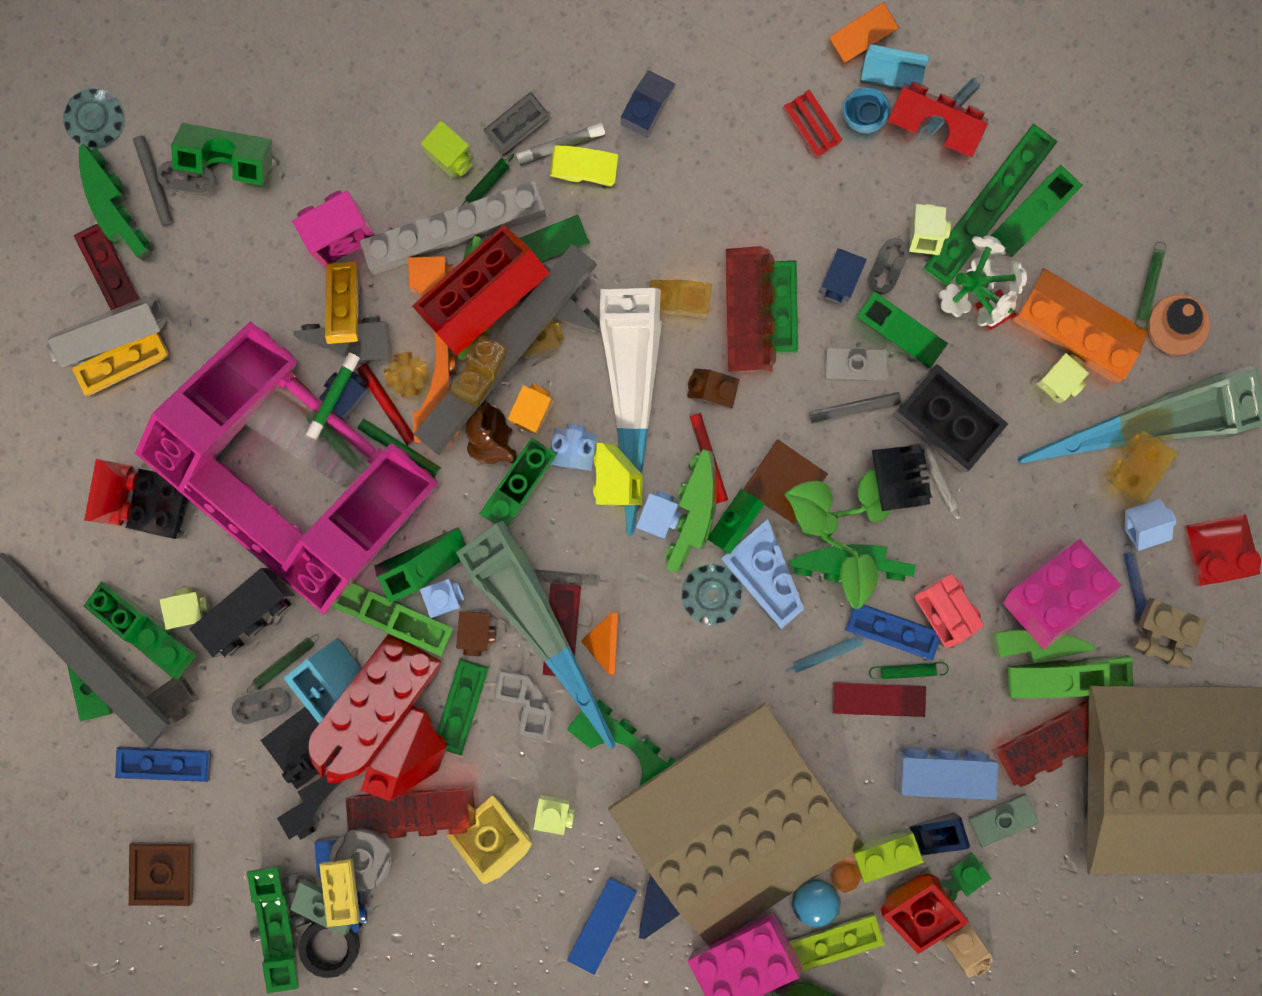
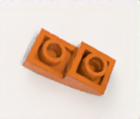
M882 2L829 38L844 63L865 51L870 44H876L900 27L886 4Z

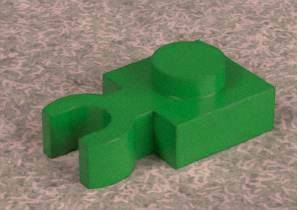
M970 852L947 869L952 878L940 880L942 888H949V896L955 901L960 890L968 897L992 878L976 856Z

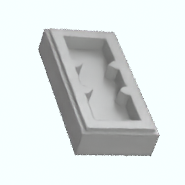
M826 348L825 379L887 381L888 350Z

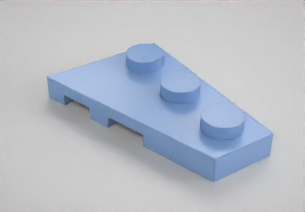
M767 519L738 543L731 554L727 553L721 560L779 628L782 629L804 610V606Z

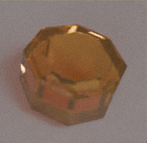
M846 860L835 864L829 874L834 888L844 893L857 889L861 879L857 866Z

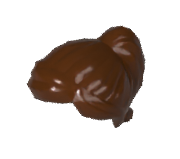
M487 400L483 401L466 422V434L469 439L467 452L471 458L481 464H494L500 461H508L512 464L516 460V450L511 449L507 445L508 434L512 432V428L507 425L502 411L491 406Z

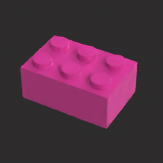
M339 190L331 193L324 199L325 203L316 208L308 206L297 213L298 217L292 220L308 252L324 268L326 264H332L362 248L360 240L375 235L360 206L348 191L342 193Z
M1079 539L1012 589L1003 604L1039 646L1045 650L1112 599L1122 585L1084 542Z
M774 912L709 945L707 944L694 950L687 960L705 996H762L798 979L803 969Z

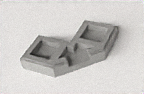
M499 669L493 700L524 705L518 736L548 741L554 709L531 675Z

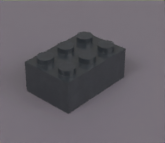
M938 364L929 370L893 413V415L962 473L968 472L1008 425L1005 420Z
M260 568L191 626L189 630L213 658L233 656L245 646L243 640L247 636L251 637L254 635L255 637L268 627L269 624L266 620L271 616L277 615L279 617L292 606L290 600L295 595L269 568Z

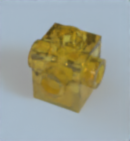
M412 352L393 355L394 361H389V368L383 369L386 387H393V392L400 393L401 397L418 395V389L425 388L424 381L429 380L426 362H420V357L418 356L412 357ZM404 368L410 369L412 373L411 377L407 380H403L400 377V371Z

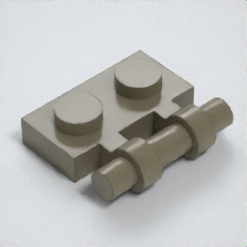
M1149 597L1138 623L1139 627L1148 630L1145 638L1136 636L1133 639L1132 646L1141 650L1143 655L1148 657L1157 656L1164 659L1166 664L1173 667L1179 665L1189 668L1192 658L1183 654L1184 646L1187 645L1196 649L1207 620ZM1161 635L1172 639L1169 648L1159 644Z

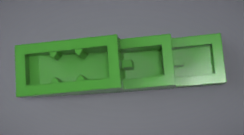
M352 583L331 606L390 635L439 656H442L453 631V627L430 618L399 602L389 603L387 597L356 583Z

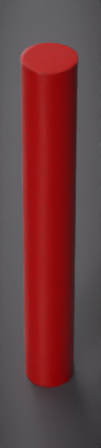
M368 364L361 365L357 368L358 373L367 382L366 385L406 446L414 442L413 432Z
M701 413L689 416L700 452L702 449H708L713 452ZM713 452L717 477L716 502L718 504L728 501V497Z

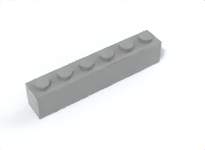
M535 181L365 238L360 240V244L369 270L373 275L408 264V257H428L472 242L474 236L483 238L492 235L503 224L510 229L545 217L546 214Z

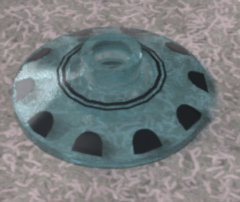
M88 88L76 93L68 101L63 114L64 127L69 137L80 146L85 144L90 149L103 148L113 143L121 134L125 120L124 111L118 99L110 92L99 88ZM95 111V118L88 121L86 119L87 113Z
M717 564L702 565L694 569L686 577L681 591L682 603L686 612L697 622L706 625L722 624L730 620L739 610L742 602V587L737 577L728 568ZM709 589L717 590L718 597L716 600H708L706 593Z

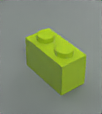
M442 120L420 143L426 156L453 180L458 175L464 176L473 165L471 160L474 157L470 146Z
M909 829L865 843L861 848L852 851L858 872L864 883L924 863L914 834Z

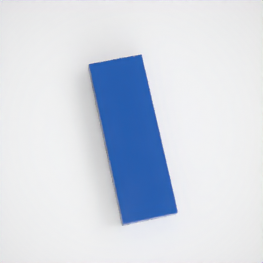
M863 605L857 610L852 608L845 627V631L932 661L940 641L933 628L867 605Z
M119 746L116 750L115 778L208 782L210 780L211 750Z
M609 877L567 958L568 962L595 975L637 890Z

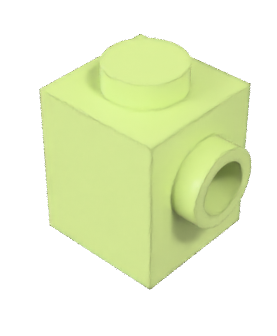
M932 204L915 205L910 225L909 252L940 255L944 240L949 238L951 220H946V207Z
M1065 353L1057 358L1036 384L1056 402L1061 403L1070 395L1075 397L1087 384L1084 379L1089 372L1084 369L1086 365L1079 357L1074 354L1069 356Z
M192 587L174 590L175 596L160 599L165 629L193 625L211 610L208 597L203 596V591L193 592Z
M540 795L533 830L564 835L566 827L572 828L575 810L569 809L571 800Z

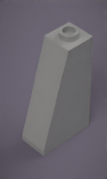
M154 293L52 334L47 339L49 344L46 345L52 361H57L60 368L160 332L167 320Z

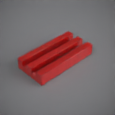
M810 89L805 91L803 95L796 97L792 102L784 105L783 109L816 158L842 142L843 139ZM806 100L815 112V114L817 115V117L819 118V120L821 121V123L823 124V126L825 127V129L827 130V132L829 133V135L831 136V138L833 139L832 141L829 142L824 132L822 131V129L820 128V126L818 125V123L816 122V120L804 104ZM798 106L823 144L821 148L818 147L794 111L795 107Z

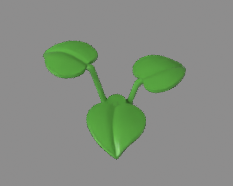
M875 470L866 472L859 481L858 497L863 505L858 508L828 512L833 503V496L830 488L821 481L803 482L784 493L805 535L820 536L821 542H827L851 555V557H847L842 561L840 577L845 595L855 610L860 609L876 588L878 582L876 564L871 556L867 554L858 556L856 550L830 538V536L838 528L837 518L866 511L870 521L878 522L884 520L891 513L892 510H881Z

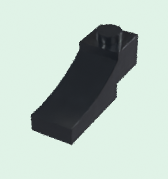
M326 774L323 778H319L298 791L303 803L277 818L289 840L296 835L301 840L316 831L314 825L321 821L318 814L323 804L342 782L329 783L327 782Z

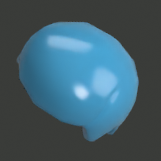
M872 87L854 89L851 95L843 101L844 119L853 130L859 133H873L882 128L890 116L889 100L882 91Z
M811 880L794 892L792 907L796 917L802 923L811 927H824L832 923L839 915L841 900L834 886L821 880Z

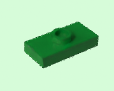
M740 489L710 533L708 541L731 554L765 503Z
M67 665L80 722L113 714L111 708Z

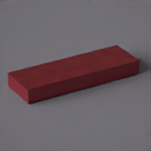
M98 223L73 235L110 310L140 299L113 242L106 237Z
M550 583L549 604L575 657L581 586ZM544 662L542 675L555 676Z
M833 682V714L925 717L926 686Z

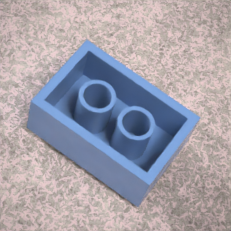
M904 747V752H895L894 789L902 796L997 800L998 762L989 758V754L984 753V751L965 750V755H958V752H953L952 749L936 748L934 754H928L922 748Z

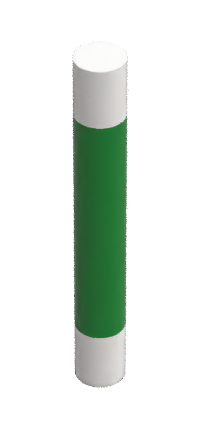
M350 352L348 353L306 432L307 436L317 440L360 359L358 356Z

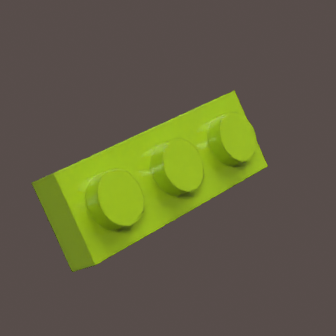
M874 913L789 941L803 967L801 972L885 945Z

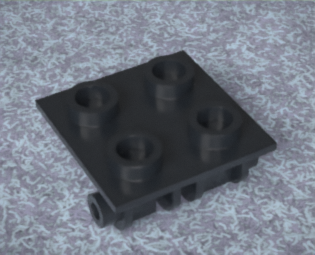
M920 443L904 447L872 450L882 511L931 504L930 498H933L930 484L929 482L922 483V481L929 480L930 478L929 476L921 477L920 472L928 470V467L919 468V465L926 464L925 449H921Z
M138 468V480L131 500L132 509L125 528L177 539L178 533L182 532L180 529L183 518H180V515L185 516V512H181L182 506L187 507V503H183V500H187V498L157 472Z
M306 707L260 740L282 769V776L285 781L292 783L296 789L318 774L309 757V739L319 723ZM335 758L329 760L326 763V767H328Z

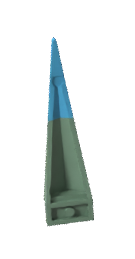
M1251 365L1226 374L1218 373L1026 453L1017 459L1021 463L1133 444L1236 434L1262 426V391L1258 369Z
M504 521L495 523L457 551L459 559L470 579L510 620L552 670L606 745L611 749L616 747L609 728L523 547L518 548Z

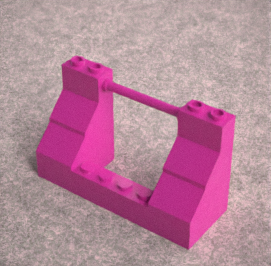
M250 321L152 413L135 454L324 615L357 579L404 522L430 495L438 482L433 479L430 472L412 461L403 449L397 448L391 443L384 451L380 448L376 450L332 411L326 422L369 458L367 462L371 465L304 535L296 525L288 523L279 515L278 510L273 505L265 503L260 499L251 486L239 481L232 475L231 470L225 464L216 461V458L234 436L243 428L266 398L279 386L282 389L286 387L315 413H317L322 404L319 399L294 379L295 375L292 371L298 361L293 358L292 354L274 342L264 329L257 327Z

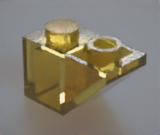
M688 280L650 281V288L661 289L660 313L707 319L712 284Z

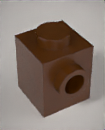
M459 611L456 649H463V655L482 656V651H488L490 645H495L496 626H491L492 613Z

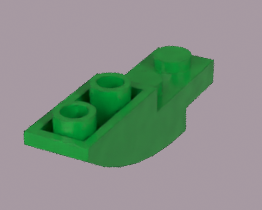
M82 144L79 147L81 181L90 209L98 225L110 241L116 244L124 239L135 256L144 261L153 254L148 247L151 241L142 229L135 230L129 222L133 219L132 215L123 204L119 205L127 199L122 192L125 185L114 172L112 174L108 173L104 167L107 161L97 148L91 150L85 144Z
M864 544L846 545L856 550L858 556L862 554L871 556L876 564L877 571L887 573L886 579L905 582L906 576L914 577L916 565L886 559L888 547ZM835 546L813 550L788 560V567L794 568L793 574L812 577V572L814 571L825 573V580L841 582L840 568L842 561L847 557H851V555Z
M102 581L83 606L121 639L134 645L171 678L178 680L196 656L171 630L165 629V626Z

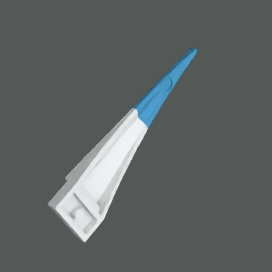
M600 289L599 322L611 384L619 449L642 473L662 321H660L661 289ZM625 505L626 530L629 536H633L635 531L638 505Z

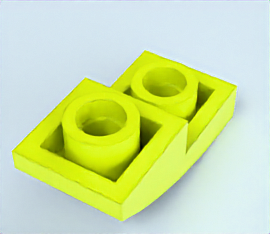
M555 145L552 153L550 176L573 182L585 180L612 186L615 184L618 154L588 148Z

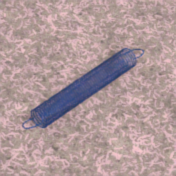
M1125 553L1123 554L1125 555L1123 556L1125 558L1124 560L1126 561L1125 564H1127L1125 566L1128 567L1126 568L1128 570L1127 572L1129 573L1128 576H1130L1128 578L1131 579L1129 581L1134 596V602L1137 608L1136 611L1139 617L1138 619L1140 620L1142 616L1140 614L1142 613L1139 611L1143 612V610L1141 609H1144L1140 606H1145L1137 603L1140 601L1136 599H1139L1144 602L1147 601L1143 600L1146 599L1145 597H1142L1145 596L1144 594L1138 593L1136 591L1142 593L1145 592L1135 589L1138 588L1144 590L1142 588L1134 586L1138 585L1134 582L1142 584L1138 581L1133 580L1139 579L1132 577L1135 576L1141 579V577L1134 575L1140 574L1133 572L1139 571L1132 569L1135 568L1139 570V568L1131 566L1135 564L1131 563L1134 561L1130 559H1136L1131 558L1129 556H1135Z

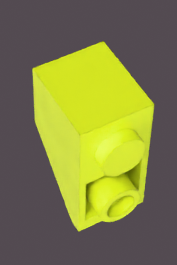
M596 443V451L594 453L596 481L593 486L596 505H642V473L615 444Z

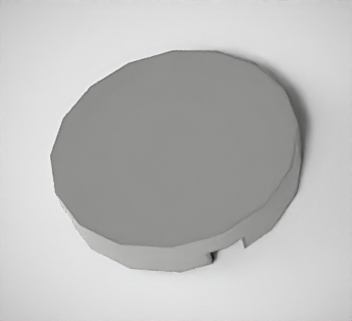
M367 828L351 829L341 835L332 846L329 861L353 859L357 892L379 886L390 873L393 863L392 850L386 839L378 832Z

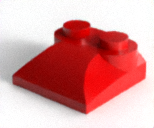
M100 459L95 460L84 521L122 526L124 521H129L132 503H129L131 490L134 491L136 489V482L138 480V473L134 472L132 465Z
M1246 514L1185 526L1197 586L1221 583L1260 574L1261 557L1255 550Z
M921 874L887 896L885 903L881 907L882 917L917 954L969 923L965 914L944 891L940 880L932 874Z

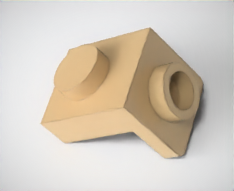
M969 923L943 940L968 978L973 975L977 977L989 970L990 964L994 961L990 952Z

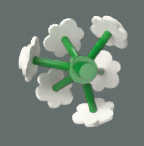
M992 236L974 237L972 240L975 244L974 246L979 250H983V254L972 261V268L968 269L966 274L958 273L956 275V284L963 286L961 290L955 284H949L945 290L939 293V297L942 300L940 305L944 312H952L954 316L960 317L963 313L971 310L972 305L967 300L968 292L974 293L984 306L978 311L980 316L977 319V323L980 326L987 324L994 326L1002 321V319L1008 317L1015 309L1016 294L1022 293V286L1026 284L1027 274L1020 262L1011 260L1008 275H1002L1001 271L995 268V261L988 259L989 255L1004 257L1005 247L1001 245L998 239ZM1010 282V292L1001 298L990 291L994 288V283Z

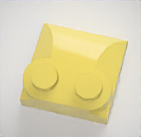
M493 795L447 835L478 879L484 884L500 878L527 854L532 844L527 833L521 830Z

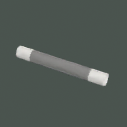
M602 123L518 152L516 156L519 164L522 165L552 154L555 145L574 146L605 134Z

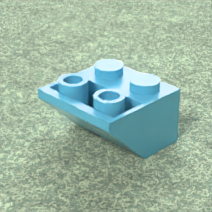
M336 638L305 660L283 679L320 724L362 668L340 640Z

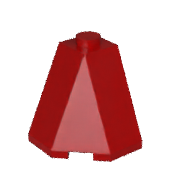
M414 706L410 708L367 767L361 791L392 801L439 771L447 743L442 735L438 736L430 724L432 720L425 710Z

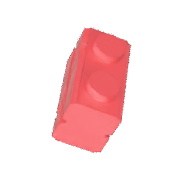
M952 573L939 578L914 595V598L945 648L963 642L984 627L980 619V611L969 602L964 594L965 589L962 582L955 578Z

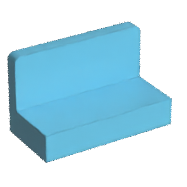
M870 44L865 53L860 83L901 91L904 83L910 85L914 81L922 84L925 68L930 56Z

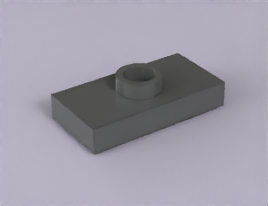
M530 92L483 130L502 155H504L548 120L550 115L532 92Z

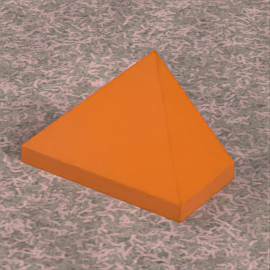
M618 612L610 613L581 640L583 645L609 675H615Z

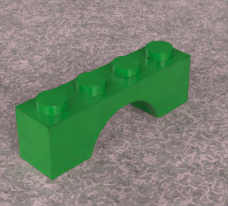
M598 699L596 703L615 743L628 747L639 759L642 768L639 786L677 762L672 757L668 761L658 754L661 750L658 745L649 738L642 741L634 734L637 729L624 718L620 722L610 715L613 709L601 699ZM582 710L567 728L571 734L590 749L605 743Z

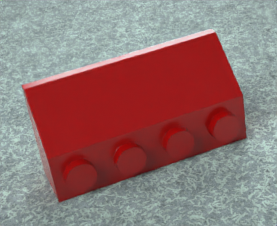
M503 224L414 303L412 307L457 356L464 349L468 348L486 329L493 326L495 321L505 312L514 307L532 288L538 286L549 272L531 249Z

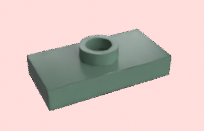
M1026 794L969 817V821L982 848L1039 823Z
M305 879L299 882L290 910L342 936L348 934L351 924L327 927L322 888Z

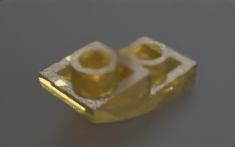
M480 336L464 358L466 366L450 387L451 395L478 407L503 364L508 352L507 347Z

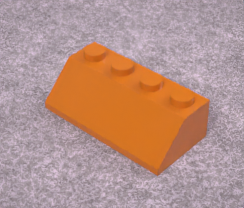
M1045 268L1042 269L1018 308L1016 315L1012 318V321L1064 353H1067L1069 356L1071 354L1076 355L1087 367L1115 384L1125 380L1139 357L1148 334L1147 330L1140 329L1142 327H1137V324Z

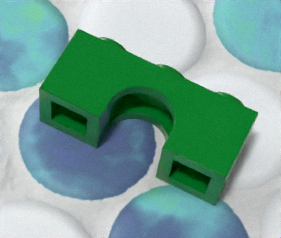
M181 123L171 144L172 169L203 175L208 165L215 162H225L232 165L233 180L263 186L272 165V139Z

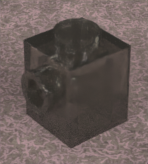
M183 675L178 680L172 678L147 696L169 721L173 720L174 723L190 714L188 708L200 700Z

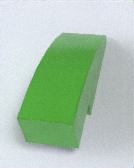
M1026 629L990 632L995 656L1000 658L1026 652L1028 662L1037 663L1094 650L1093 644L1068 635H1063L1043 650Z

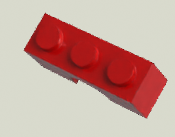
M914 81L910 85L904 83L888 121L916 133L920 123L925 118L934 115L940 116L949 125V132L945 138L944 146L973 157L988 125V118L984 117L985 112L973 106H968L967 109L955 105L956 99L940 93L939 97L927 93L929 88Z

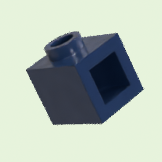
M354 371L333 408V411L345 420L350 417L370 393L364 388L367 382ZM336 372L324 384V387L327 389L319 397L322 402L337 376Z

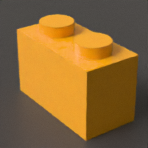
M533 383L530 388L523 385L509 414V422L539 436L554 404L552 398L549 397V391Z

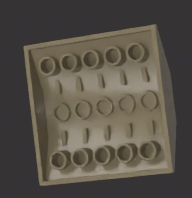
M1089 686L1087 874L1262 873V687Z
M763 703L608 807L611 815L648 872L680 915L708 945L736 931L798 890L803 884L810 882L852 854V851L864 846L766 703Z

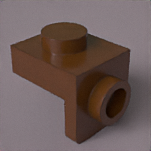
M695 368L688 381L689 390L687 397L732 409L740 379L710 369Z

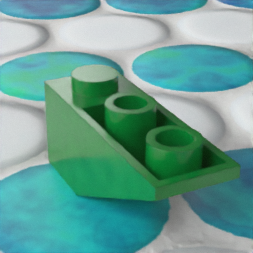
M1060 164L990 236L998 239L1001 245L1005 247V251L1013 257L1083 185Z
M872 291L855 315L929 368L932 367L948 345L945 340L875 291Z
M531 437L479 514L493 524L504 521L509 530L557 454Z
M458 527L374 565L377 579L389 603L421 589L461 562L456 552L463 548L466 543Z

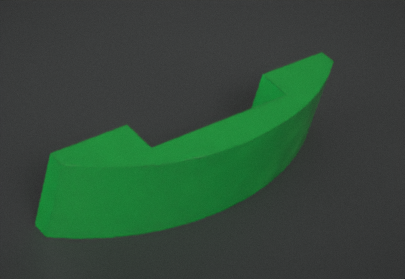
M279 866L247 871L251 902L255 904L264 957L262 967L267 994L298 989V969L293 928Z

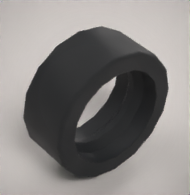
M313 922L301 936L298 947L300 960L304 967L315 976L322 978L338 977L348 971L357 959L360 949L359 935L354 933L350 927L348 934L344 936L348 949L343 960L333 965L322 964L314 957L311 944L318 932L328 928Z

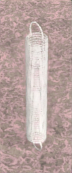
M928 444L922 445L921 449L925 448L926 451L924 452L925 460H927L926 467H928L929 473H932L933 481L936 483L937 489L941 491L940 493L946 507L952 512L954 509L951 504L954 502L949 497L951 495L945 492L947 491L943 483L945 479L939 476L941 474L936 471L939 468L937 467V462L933 460L935 458L930 455Z

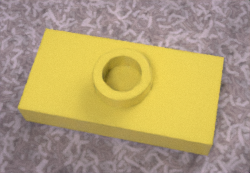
M353 859L320 863L327 927L358 924L360 922Z

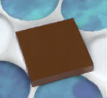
M777 439L743 490L765 503V506L794 524L797 519L784 493L803 482H823L828 473Z
M131 842L129 844L128 906L192 905L193 843Z

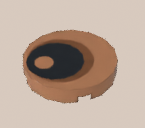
M1171 295L1159 301L1152 309L1149 320H1147V331L1152 344L1172 356L1187 355L1199 349L1206 341L1210 331V318L1205 307L1198 300L1187 295Z

